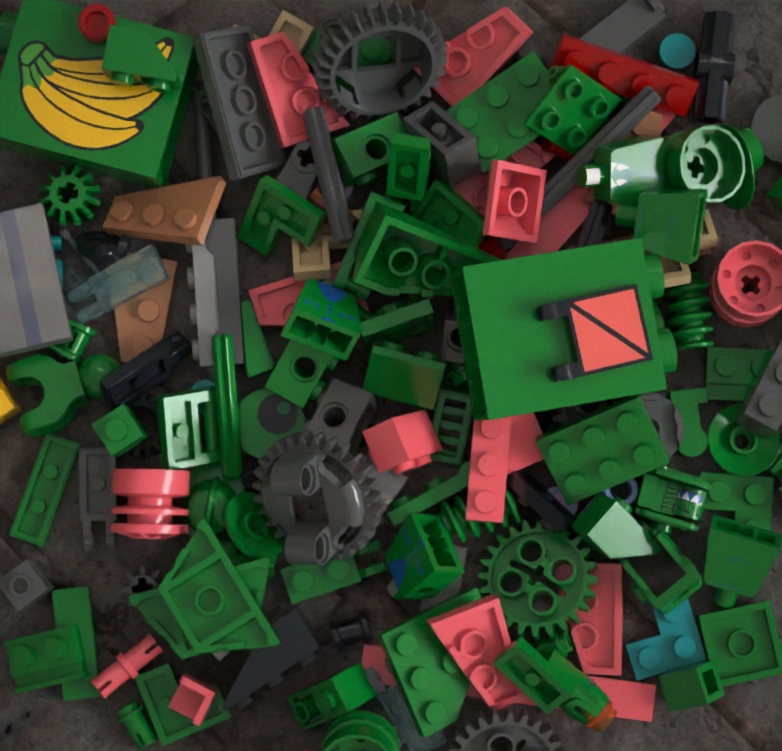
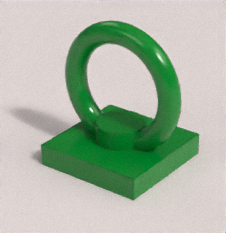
M354 265L352 266V269L349 274L351 276H353L354 274ZM343 288V291L351 293L355 296L354 292ZM411 294L407 302L399 301L388 304L378 309L375 314L364 309L357 301L361 337L367 353L372 351L373 345L381 347L383 341L395 344L435 330L434 312L429 298L425 299L420 294Z

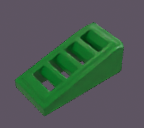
M246 300L241 302V321L245 372L250 381L272 373L275 364L251 301Z
M441 384L432 425L439 442L458 447L457 452L443 449L430 455L432 460L461 466L472 417L469 389ZM446 398L467 402L466 408L446 404ZM447 413L464 418L463 422L444 419L442 415ZM439 428L461 432L460 437L439 433Z

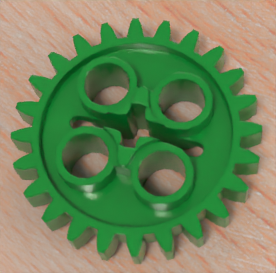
M524 520L521 532H517L513 526H509L511 537L506 539L498 534L496 537L501 544L499 548L487 546V550L493 556L492 559H481L480 561L488 569V572L478 574V578L480 581L488 583V585L480 588L479 593L482 596L494 594L499 597L503 615L506 618L505 622L508 632L518 625L519 636L524 637L528 629H531L535 640H539L541 630H546L551 639L554 638V628L558 626L563 632L568 633L566 623L568 620H572L579 625L581 621L577 612L580 610L590 613L591 610L584 602L585 599L597 598L596 593L589 589V586L599 584L598 577L589 575V573L598 569L596 562L586 561L592 555L591 549L584 548L579 550L584 542L580 536L570 540L572 532H552L545 529L538 520L534 529H531L527 521ZM531 547L541 548V556L536 561L528 562L524 560V554L527 549ZM516 561L536 576H540L543 573L546 581L550 585L567 593L566 596L561 597L541 582H536L534 585L530 576L519 569L511 567V562ZM561 565H569L573 568L572 576L565 581L557 580L554 576L556 569ZM517 577L522 580V585L518 591L514 593L504 591V585L508 579ZM548 596L553 599V605L548 611L539 612L535 610V604L539 598Z

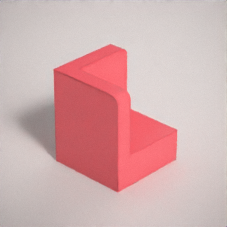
M186 672L182 675L179 681L180 684L168 707L192 719V724L199 727L203 723L219 688Z

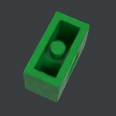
M397 112L334 138L332 145L341 181L345 189L355 184L359 188L365 187L378 179V174L388 170L390 142L393 132L409 135ZM366 148L374 149L378 153L379 159L371 158L367 154Z
M290 340L265 387L297 406L304 408L309 399L314 402L317 401L326 385L320 379L327 368L331 371L335 369L340 358ZM308 357L312 359L316 370L313 372L304 371L299 365V358Z

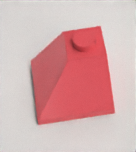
M492 160L490 162L485 195L483 235L537 243L547 170L501 160Z

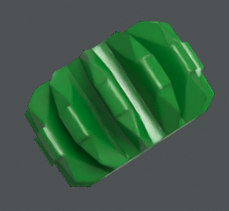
M62 165L59 168L60 177L57 178L52 172L47 174L52 184L51 186L46 184L40 186V190L48 196L43 197L39 202L43 203L45 207H50L46 215L51 220L59 216V224L65 227L69 223L70 218H72L74 225L78 227L82 225L80 215L84 214L90 220L94 218V214L89 210V207H100L101 201L92 196L99 194L102 190L99 185L92 184L95 177L91 172L82 176V168L75 165L70 174L67 167ZM72 190H74L78 197L76 199L70 198L69 202H67L63 198L64 194H71Z

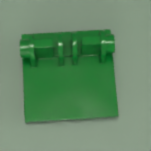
M571 64L567 68L564 66H553L547 73V78L550 79L552 87L524 121V124L570 154L575 155L592 138L622 99Z

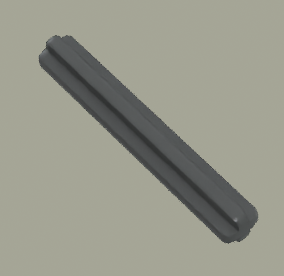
M310 107L306 109L303 118L333 241L338 245L352 242L355 234L325 113L322 107Z

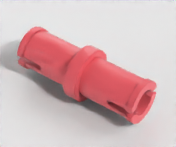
M148 633L144 639L124 655L120 652L115 657L116 661L90 681L98 689L97 691L101 696L106 699L110 693L129 678L135 679L139 675L137 672L157 655L161 654L163 650Z

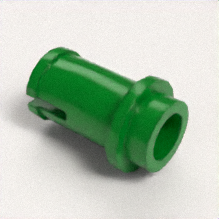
M558 629L554 630L555 634L552 639L546 636L529 643L542 656L553 647L564 657L568 656V652L573 651L569 634Z
M133 700L116 711L119 716L116 721L123 723L138 751L143 749L144 745L148 746L158 739V736L155 735L141 711L144 708L143 705L138 706L137 702Z

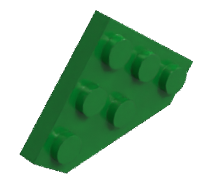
M470 587L377 634L412 720L421 737L425 738L457 721L470 684L425 620L481 599L477 587Z

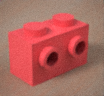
M426 409L392 417L362 431L369 447V457L373 464L376 465L379 473L393 469L395 475H398L410 469L420 468L433 462L430 455L443 450Z

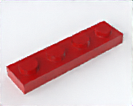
M563 33L549 66V69L553 66H564L567 68L571 64L609 91L631 99L648 85L661 98L660 103L656 107L684 117L699 86V82L695 78Z

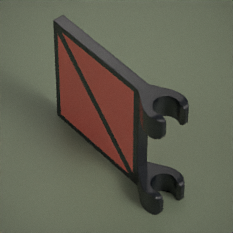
M637 285L550 303L536 308L538 320L541 322L564 316L567 319L576 362L551 367L550 374L553 382L566 381L653 360Z

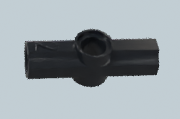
M716 10L705 12L701 44L696 54L693 78L698 80L699 86L694 97L692 120L703 124H722L724 122L728 86L732 83L735 68V54L732 53L736 15L727 11Z

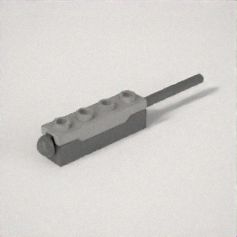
M194 100L200 180L213 177L209 122L199 110L196 100ZM216 211L203 245L185 244L186 252L193 254V267L187 268L189 289H195L196 303H190L191 325H197L198 339L192 340L193 360L200 361V367L204 370L207 369V376L213 383H215L212 337L214 334L230 333L232 335L235 367H245L237 222L234 218L217 219Z

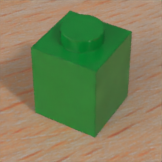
M122 404L91 424L111 456L120 457L149 438L131 408L125 404Z
M714 659L677 668L659 676L661 693L667 702L669 712L708 705L725 695Z

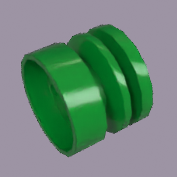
M710 125L670 133L663 137L664 190L707 189L706 204L723 202L732 197L742 185L746 171L745 155L739 141L730 131L718 125Z
M357 710L340 715L332 722L325 733L321 746V751H400V739L397 732L383 716L371 711Z

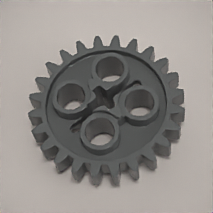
M507 705L504 714H499L496 706H492L491 716L486 717L481 710L477 711L478 722L474 723L466 718L464 720L466 732L455 729L454 735L457 742L449 741L447 744L448 751H564V747H559L561 745L559 734H552L553 729L550 722L541 726L542 721L539 713L528 719L525 707L520 710L518 715H515L511 705ZM498 737H506L509 739L502 744H496L492 742L495 738Z

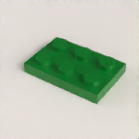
M534 51L445 111L476 138L480 170L484 175L489 172V165L492 160L505 161L542 136L524 124V121L552 87L550 79L547 78L548 71Z
M639 394L630 396L537 436L535 441L567 506L670 463V457Z

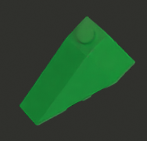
M376 202L361 234L352 280L355 283L386 295L400 296V293L420 294L421 297L433 298L434 295L453 296L449 272L462 266L502 259L411 215Z

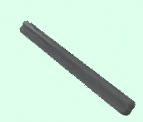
M645 86L545 183L541 217L578 182L577 171L579 166L594 164V150L597 146L621 141L660 103L661 98L652 87ZM496 237L501 243L500 247L504 250L510 249L518 241Z

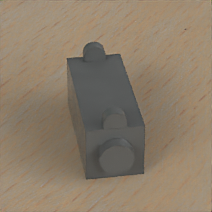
M628 0L583 35L580 40L625 55L662 25L666 17L663 13L665 8L660 0Z

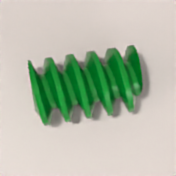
M691 273L690 283L674 286V288L665 292L667 299L676 301L666 306L667 313L676 315V317L666 321L667 327L677 330L672 333L675 344H678L676 350L703 349L714 345V341L703 338L704 334L714 330L713 326L703 324L704 319L713 316V312L702 309V305L712 301L711 297L701 295L702 290L711 287V283L700 280V276L704 275L703 273Z
M506 488L504 516L503 524H501L504 528L508 527L509 515H512L517 523H521L519 511L510 488ZM459 495L454 497V508H451L445 500L440 501V515L452 543L454 534L462 542H465L468 529L476 538L480 537V525H484L490 533L494 532V523L465 521L467 503Z

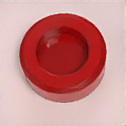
M92 4L85 7L78 17L80 32L86 40L96 44L107 42L110 25L117 26L116 18L112 11L102 4Z

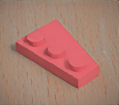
M284 31L247 43L280 148L309 140L303 114L310 107H322L329 132L350 126L344 116L340 115L335 108H330L327 100L323 99L318 85H316L315 79L309 71V66Z
M596 563L598 569L589 573V575L598 577L599 584L589 586V589L596 593L597 598L585 599L584 602L591 611L590 613L580 610L577 612L581 621L579 625L572 620H568L570 632L585 674L622 675L623 567L621 566L622 563ZM569 565L559 566L554 574L555 579L560 581L569 579L572 576L573 568ZM558 589L559 596L565 597L567 593Z
M491 594L425 620L490 710L492 706H496L500 710L507 707V705L527 699L526 694L493 665L497 655L511 644L499 597Z

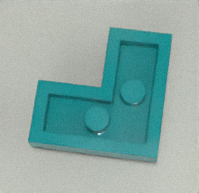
M688 598L668 614L661 613L649 601L659 634L624 644L636 681L707 660Z

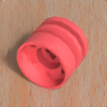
M755 240L742 242L727 252L711 275L709 282L711 287L708 288V295L712 298L710 305L719 318L731 326L745 329L759 327L774 318L782 309V250L771 243ZM749 283L754 286L752 292L743 293L741 289Z
M112 469L111 493L128 497L127 505L110 508V514H127V523H110V532L119 533L132 539H167L180 534H188V525L171 524L172 515L188 516L189 510L172 506V498L189 495L190 471Z

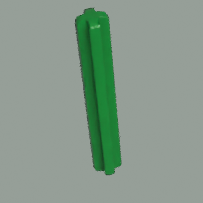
M218 333L212 337L221 466L223 476L235 477L241 475L243 469L233 338L230 333Z

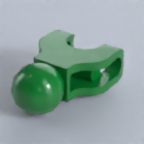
M37 354L8 365L6 369L7 378L14 386L23 388L39 385L44 388V399L40 406L23 414L20 418L22 434L33 438L65 429L73 420L76 411L81 406L91 403L90 397L104 399L99 381L120 368L119 361L106 354H93L86 358L79 367L76 361L63 364L49 356Z

